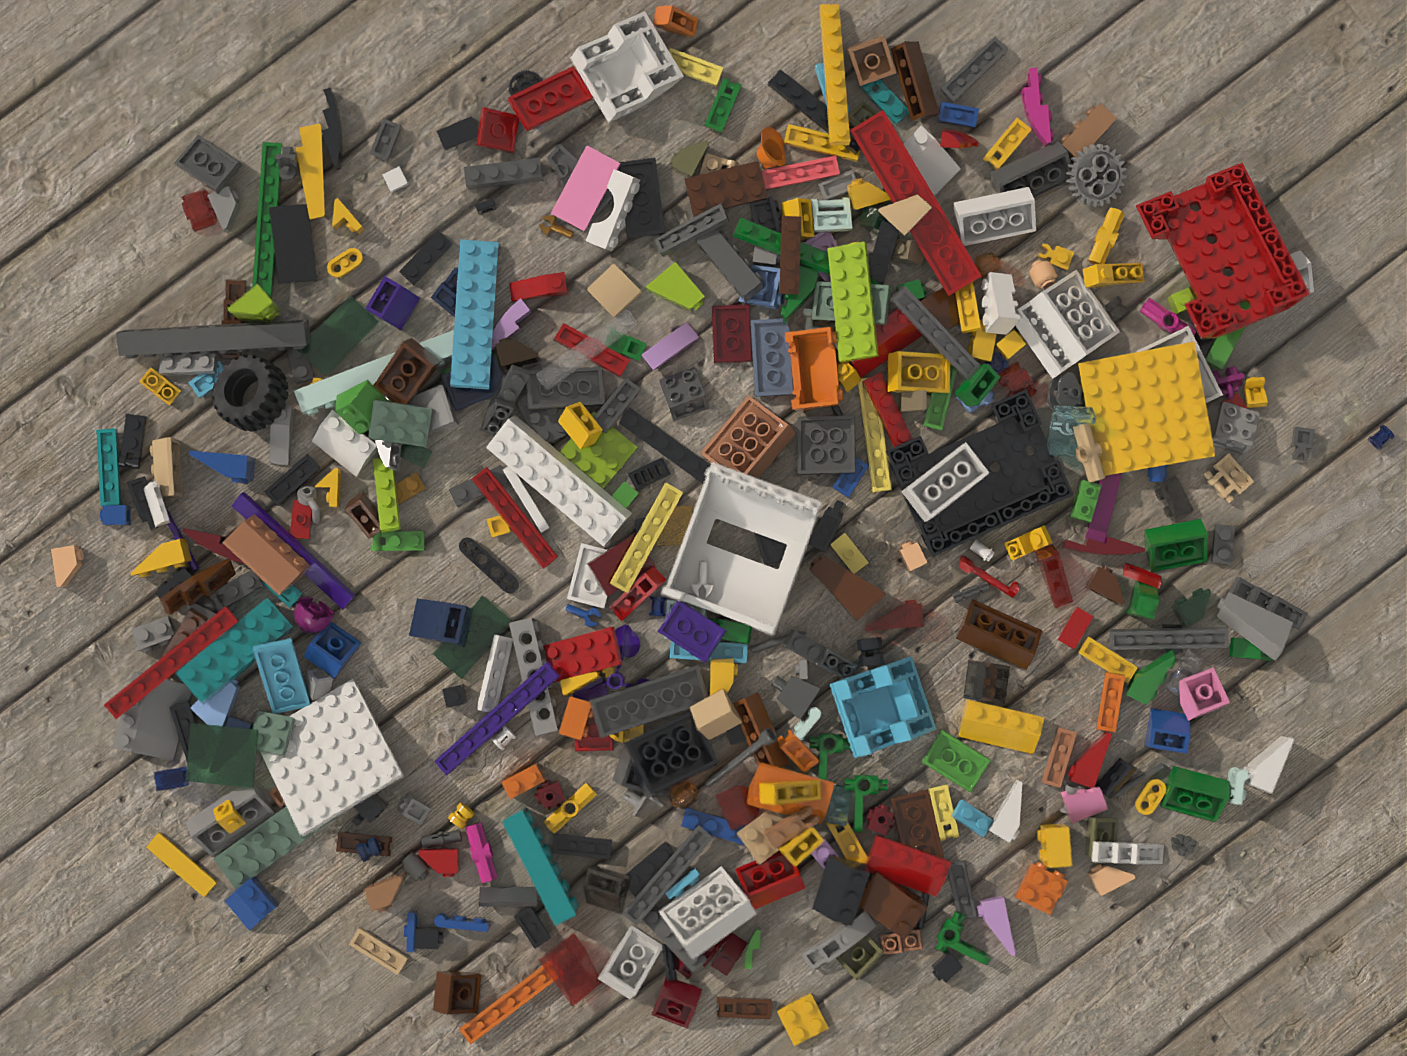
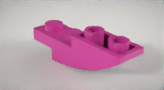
M1030 68L1027 72L1028 87H1024L1021 91L1022 103L1034 134L1045 147L1054 140L1053 129H1050L1052 111L1048 109V105H1040L1043 104V93L1039 92V85L1042 83L1041 73H1038V68Z

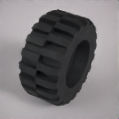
M254 354L239 356V359L234 358L231 360V363L229 365L226 364L223 367L224 370L218 373L217 382H214L212 399L215 400L213 401V406L219 417L223 418L224 421L243 431L255 432L257 429H265L266 425L270 426L275 422V418L280 417L281 410L286 407L285 401L288 399L289 392H287V389L289 387L286 376L279 367L261 356ZM255 381H258V389L254 398L243 406V397L247 388Z

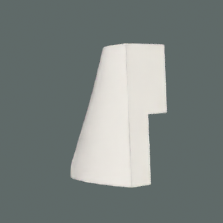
M153 481L144 488L154 525L158 527L170 523L159 485L157 481Z

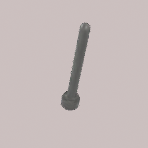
M766 728L761 732L759 740L708 778L704 785L711 787L762 746L773 744L777 741L776 734L770 728Z

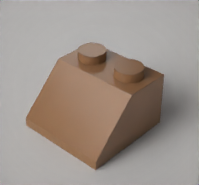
M881 35L846 48L860 86L896 74L885 36Z
M407 872L376 882L364 889L371 911L377 910L380 913L392 907V903L397 899L404 884Z

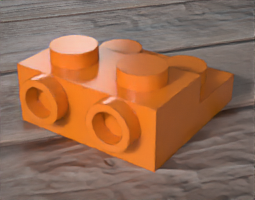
M1037 862V864L1031 863L1015 898L1051 915L1058 898L1061 897L1068 883L1064 879L1066 875L1056 870L1052 873L1047 870V866L1040 862Z

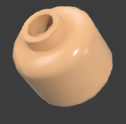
M1038 260L1031 265L1032 268L1029 271V276L1037 288L1047 289L1056 283L1057 273L1049 261Z

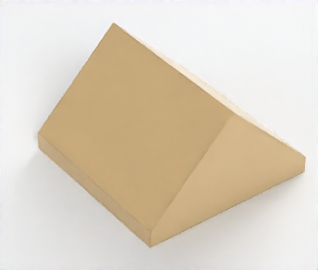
M724 688L690 706L697 729L708 740L743 722Z

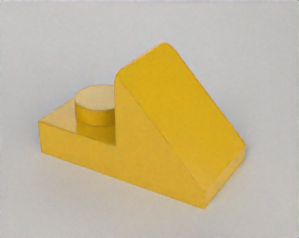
M338 198L335 199L332 227L337 230L348 221L345 225L352 233L356 230L360 235L365 229Z
M334 468L315 487L330 488V492H327L326 495L327 503H329V507L340 508L341 469Z

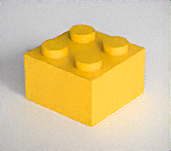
M1063 823L1040 825V830H1037L1038 842L1041 841V849L1038 851L1039 860L1048 868L1072 866L1069 827Z

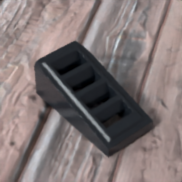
M662 457L628 473L636 491H639L671 475ZM657 464H660L664 474H660L656 466ZM651 467H653V469H654V471H655V473H656V475H657V477H655V478L653 477V475H652V473H651V471H650V469H649V468H651ZM645 470L650 478L649 481H646L643 474ZM635 475H640L643 481L642 484H639Z

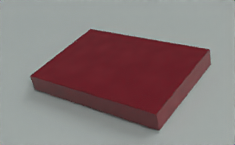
M750 304L712 306L714 363L752 362Z
M636 533L628 536L587 563L606 596L619 590L609 583L637 535ZM648 555L637 577L655 566L650 555Z

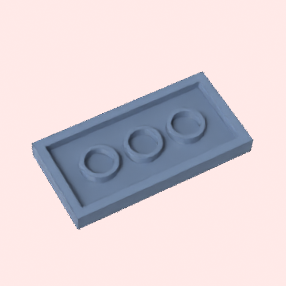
M784 318L750 321L755 397L793 395L791 356L788 353V349L791 348H789V342L786 343L785 332H790L789 321L786 324H782Z

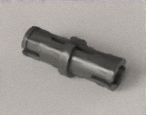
M460 829L444 833L440 831L438 834L422 836V845L426 849L439 845L444 847L445 844L461 842Z

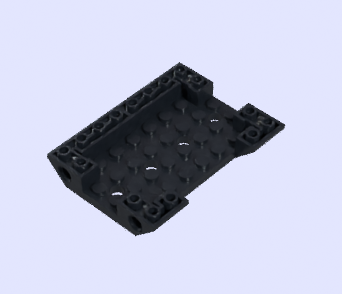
M1027 389L991 405L996 422L995 425L928 454L924 441L919 436L885 451L901 491L964 443L968 444L989 472L983 479L926 522L923 521L903 495L922 540L932 557L1074 495L1059 460H1055L1040 427L1042 425ZM1027 446H1032L1035 449V454L1031 457L1025 454ZM992 461L1000 464L998 472L991 471L990 463Z

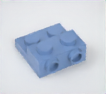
M751 265V271L753 273L757 272L763 279L761 283L764 289L747 301L746 304L779 309V306L783 305L785 300L784 294H779L780 269ZM739 297V302L745 303L744 300L741 297Z

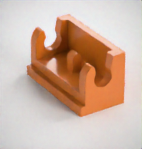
M788 730L789 735L786 738L783 736L777 738L780 748L806 773L819 762V759L791 730Z

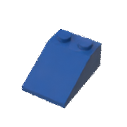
M200 451L189 452V455L225 477L231 478L232 482L247 484L248 481L254 480L256 458L248 455Z

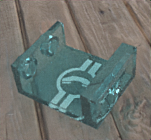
M1054 406L1047 437L1049 455L1077 457L1076 449L1078 444L1073 426L1095 424L1096 416L1092 407Z

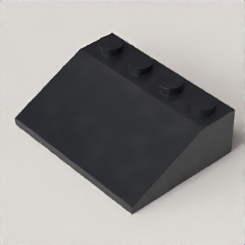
M688 712L624 743L636 778L646 799L705 772L719 763L707 738L697 729L692 712Z

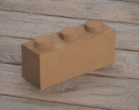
M1101 103L1097 107L1093 105L1086 112L1088 117L1084 121L1080 119L1073 127L1075 131L1071 135L1067 133L1060 141L1062 146L1068 151L1069 159L1072 157L1078 158L1077 151L1083 152V147L1089 148L1090 144H1095L1117 119Z

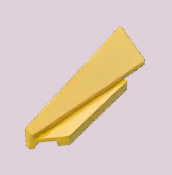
M321 124L299 127L303 146L295 148L310 220L321 218L325 215Z

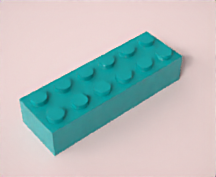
M266 598L176 674L204 705L256 662L253 646L281 641L294 630L293 626L273 603Z
M525 807L503 819L502 823L556 926L576 916L580 905L575 896L571 897L569 893L570 885L566 879H562L560 875L562 870L558 862H554L551 858V855H553L552 850L548 844H544L542 840L544 838L543 832L540 827L536 828L534 824L535 817L532 811H527Z

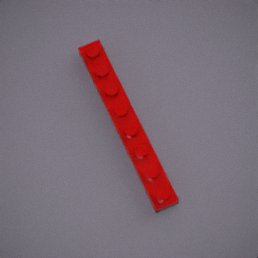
M225 606L107 701L104 706L115 719H118L239 620Z

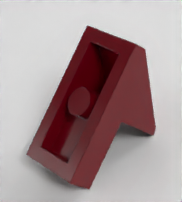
M731 933L711 966L728 976L735 963L741 957L748 942Z

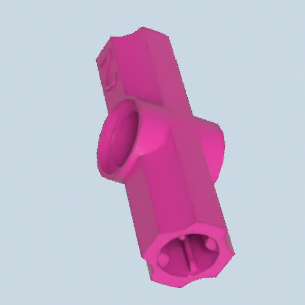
M1151 298L1147 299L1139 311L1156 323L1161 330L1167 331L1170 334L1189 326L1179 319L1174 312H1169ZM1166 316L1171 319L1170 326H1167L1164 322ZM1190 327L1193 335H1195L1196 330Z
M482 822L465 827L471 845V856L473 862L477 865L481 882L484 883L497 879L498 875L492 859L493 851L489 841L487 842Z

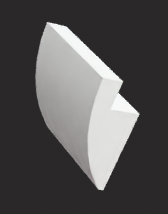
M1077 270L1042 291L1031 301L1016 310V314L1020 315L1021 319L1015 326L1052 379L1120 333L1090 288H1085L1084 280Z

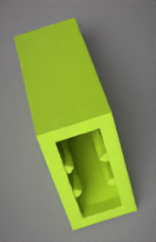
M676 262L646 286L650 293L690 312L693 309L697 311L704 305L705 296Z

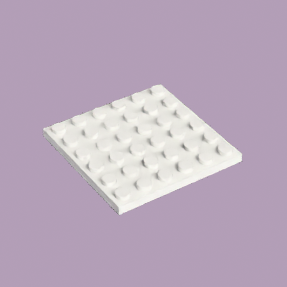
M354 679L349 680L312 702L309 706L289 716L296 720L285 756L260 752L302 836H305L404 776Z

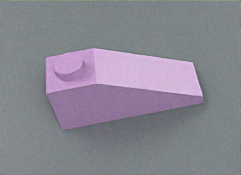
M1001 895L979 900L980 905L977 906L979 917L983 918L1010 955L1015 956L1004 897Z

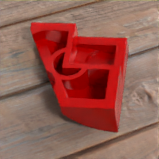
M946 128L942 130L940 147H979V141L968 134Z

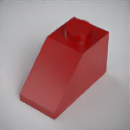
M426 848L418 850V855L438 874H443V877H454L455 873L459 872V848Z

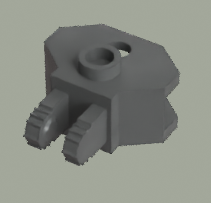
M1073 373L1059 374L1049 382L1047 402L1052 412L1064 413L1070 411L1074 406L1086 407L1085 400H1081V395L1084 396L1082 385H1079Z

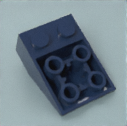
M417 598L409 636L464 646L472 609L464 605Z

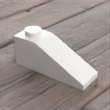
M1017 779L988 829L1009 843L1011 840L1014 841L1020 832L1018 828L1020 826L1022 782Z

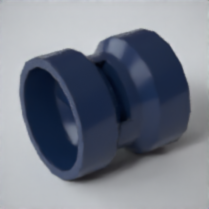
M376 837L370 838L366 843L356 844L357 852L363 862L368 861L372 856L377 857L382 854Z

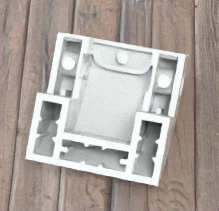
M645 11L614 24L607 35L578 47L570 57L608 123L651 102L684 77Z

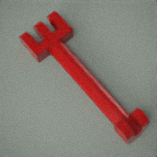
M964 555L960 556L959 567L968 574L970 572L974 573L1011 598L1018 593L1019 583L1017 581L1012 582L1008 587L975 566L973 560Z

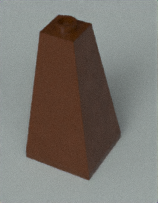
M818 556L810 563L812 567L809 570L855 621H858L886 596L884 591L825 556L822 558Z

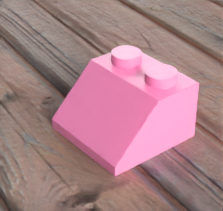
M1214 667L1179 681L1180 704L1188 721L1220 709L1230 703Z

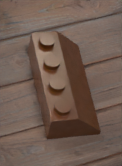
M972 599L960 624L956 639L1027 670L1036 655L1042 630Z

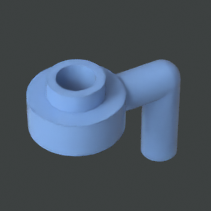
M990 390L981 403L976 406H966L957 396L955 398L969 413H973L983 404L987 407L995 400L993 398L995 393Z

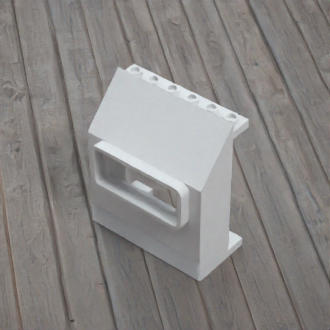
M712 462L710 469L707 468L703 488L668 583L664 586L661 594L688 602L775 635L808 547L822 502ZM715 519L787 544L779 569L707 544ZM701 561L707 562V583L713 585V590L707 598H705L706 589L704 585L699 589V598L692 588V584L696 585L699 582V566Z

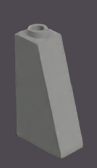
M1228 592L1225 599L1221 597L1216 607L1219 609L1217 617L1270 658L1276 660L1284 649L1293 622Z

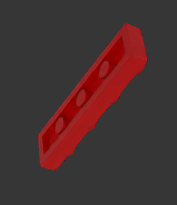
M565 323L562 324L554 338L555 342L620 378L630 362V359Z
M880 372L862 381L893 446L896 447L912 440L913 438L891 392H888V386L882 373Z

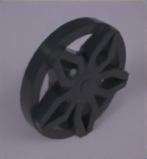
M525 70L518 72L509 83L510 96L518 93L513 92L517 89L522 91L539 83V81H543L542 78L533 71ZM529 74L533 75V77L527 80V78L524 75ZM517 79L519 85L512 88L514 81Z

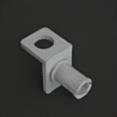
M629 788L624 792L626 794L622 796L623 800L635 807V811L632 814L634 817L639 816L649 799L663 808L667 807V804L653 796L646 799L645 795L640 797Z

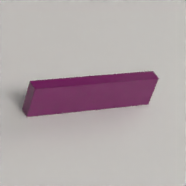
M1122 473L1106 475L1104 479L1099 480V484L1102 486L1092 521L1088 524L1085 539L1089 538L1105 543Z

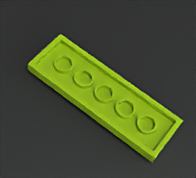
M864 241L827 248L839 361L847 362L877 357L879 355L867 243Z

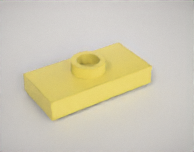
M846 533L830 544L848 569L854 574L869 563Z

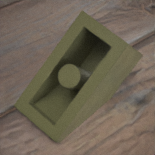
M700 142L681 148L678 154L674 153L670 161L672 170L687 178L693 177L709 148V142Z

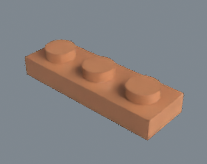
M1057 727L1041 780L1042 783L1061 788L1076 738V732Z

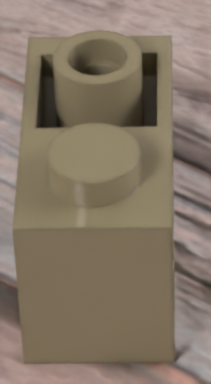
M896 240L891 261L908 265H922L924 255L916 242L912 240Z
M927 390L900 393V413H924L930 406V395H927Z

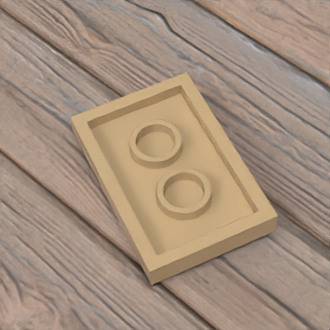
M766 810L736 833L758 865L779 850L773 847L765 836L764 831L789 815Z

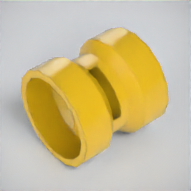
M460 802L456 807L457 810L452 812L448 819L457 827L463 829L466 826L467 820L471 819L475 813Z

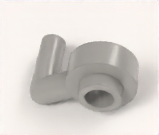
M303 486L297 492L298 501L302 505H309L311 507L313 523L318 524L320 523V507L316 503L317 491L311 486Z

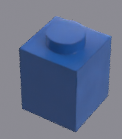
M102 505V510H100L102 525H131V506Z

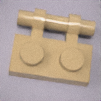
M1229 453L1213 465L1218 471L1215 475L1210 470L1203 474L1207 479V483L1210 486L1213 485L1219 492L1218 495L1228 503L1234 500L1230 494L1231 491L1234 490L1239 495L1254 483L1251 477ZM1221 477L1229 484L1226 488L1218 481Z

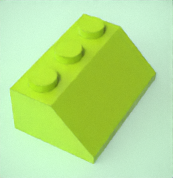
M258 284L227 309L239 320L253 322H272L279 317V312L282 311Z

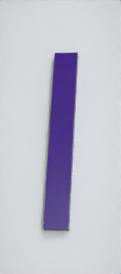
M244 491L240 493L232 507L245 519L254 514L260 518L310 565L305 575L342 610L345 609L356 595Z
M547 661L434 762L446 776L449 775L560 677V674Z

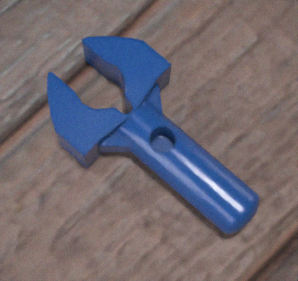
M570 604L566 606L567 612L584 618L585 625L589 627L596 626L599 623L592 622L588 615L595 614L598 617H602L598 609L591 607V610L585 611Z

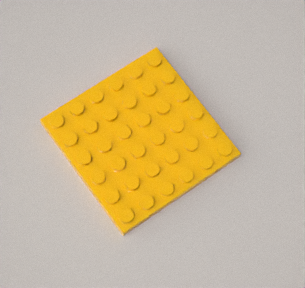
M1195 341L1078 363L1088 421L1095 442L1099 443L1102 448L1100 461L1105 476L1215 456Z

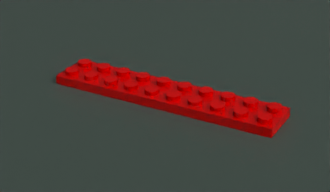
M884 110L851 129V134L892 203L919 195L932 207L912 227L910 233L946 294L950 296L981 277L979 270Z

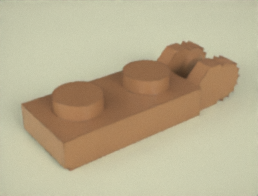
M809 806L799 812L796 811L765 830L764 833L776 849L808 828L818 824L820 818L812 816L806 821L803 820L813 812L812 807Z

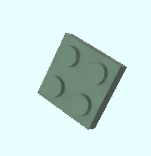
M257 711L247 748L285 756L296 719L289 716Z

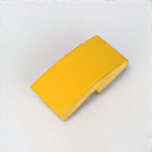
M152 367L149 368L139 381L140 384L169 406L181 392L178 387Z

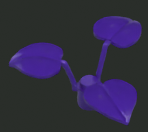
M624 624L615 630L622 662L624 656L627 658L634 657L640 650V640L637 634L629 625ZM619 665L615 672L608 677L607 681L603 682V677H600L574 692L573 697L589 701L608 695L609 692L605 685L612 689L635 685L624 682L625 677L620 672L621 665ZM642 678V679H640V680L637 682L636 685L641 684V683H644V682H647V681H650V680H649V679H646V678Z

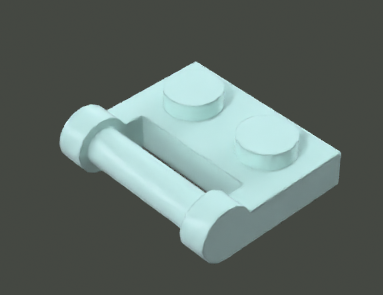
M843 197L842 200L817 201V199H811L814 233L852 230L849 197ZM843 207V211L819 212L818 208Z
M810 707L804 721L800 719L795 725L794 729L796 731L794 734L800 740L820 718L821 712L818 708Z
M1236 767L1229 769L1230 791L1228 802L1242 805V800H1245L1246 790L1243 789L1244 781L1249 776L1246 770Z

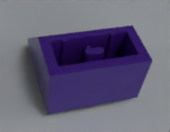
M384 276L365 309L402 331L421 298Z

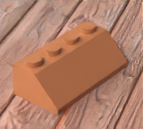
M255 514L246 519L223 542L227 548L278 595L299 582L310 568V565Z

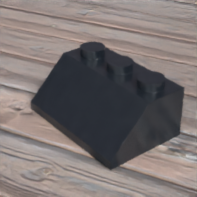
M829 855L812 908L834 922L852 926L870 874L867 865Z

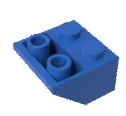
M1150 708L1145 746L1188 754L1191 734L1190 720L1188 721L1184 713Z

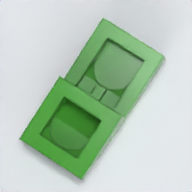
M624 481L612 497L627 509L639 493Z
M760 927L755 928L749 939L745 952L744 969H752V949H760Z

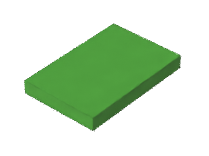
M941 729L921 762L971 793L991 760Z

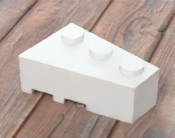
M990 272L982 280L981 288L984 290V297L982 299L984 315L982 322L985 325L986 333L1007 335L1021 319L1020 315H1017L1015 311L1018 303L1013 301L1012 294H1015L1013 278L1011 274Z

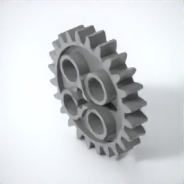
M1090 144L1089 148L1083 147V152H1076L1078 158H1071L1074 164H1068V167L1072 170L1066 172L1067 175L1071 176L1066 182L1072 183L1068 189L1075 190L1072 196H1078V202H1083L1084 205L1090 204L1093 207H1096V205L1103 206L1104 202L1110 204V198L1116 199L1115 193H1121L1119 186H1125L1121 180L1127 178V176L1122 175V172L1126 171L1127 168H1121L1125 161L1119 160L1121 154H1115L1116 149H1110V146H1103V144ZM1099 157L1100 163H1099V165L1097 166V165H1096V160H1097V158ZM1085 170L1086 177L1083 179L1082 173ZM1110 172V173H1111V177H1110V179L1108 180V179H1107V174ZM1096 185L1097 191L1094 193L1093 187Z

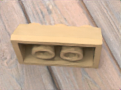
M171 437L152 440L153 445L150 446V454L153 457L154 464L151 465V473L159 485L162 498H182L180 440Z

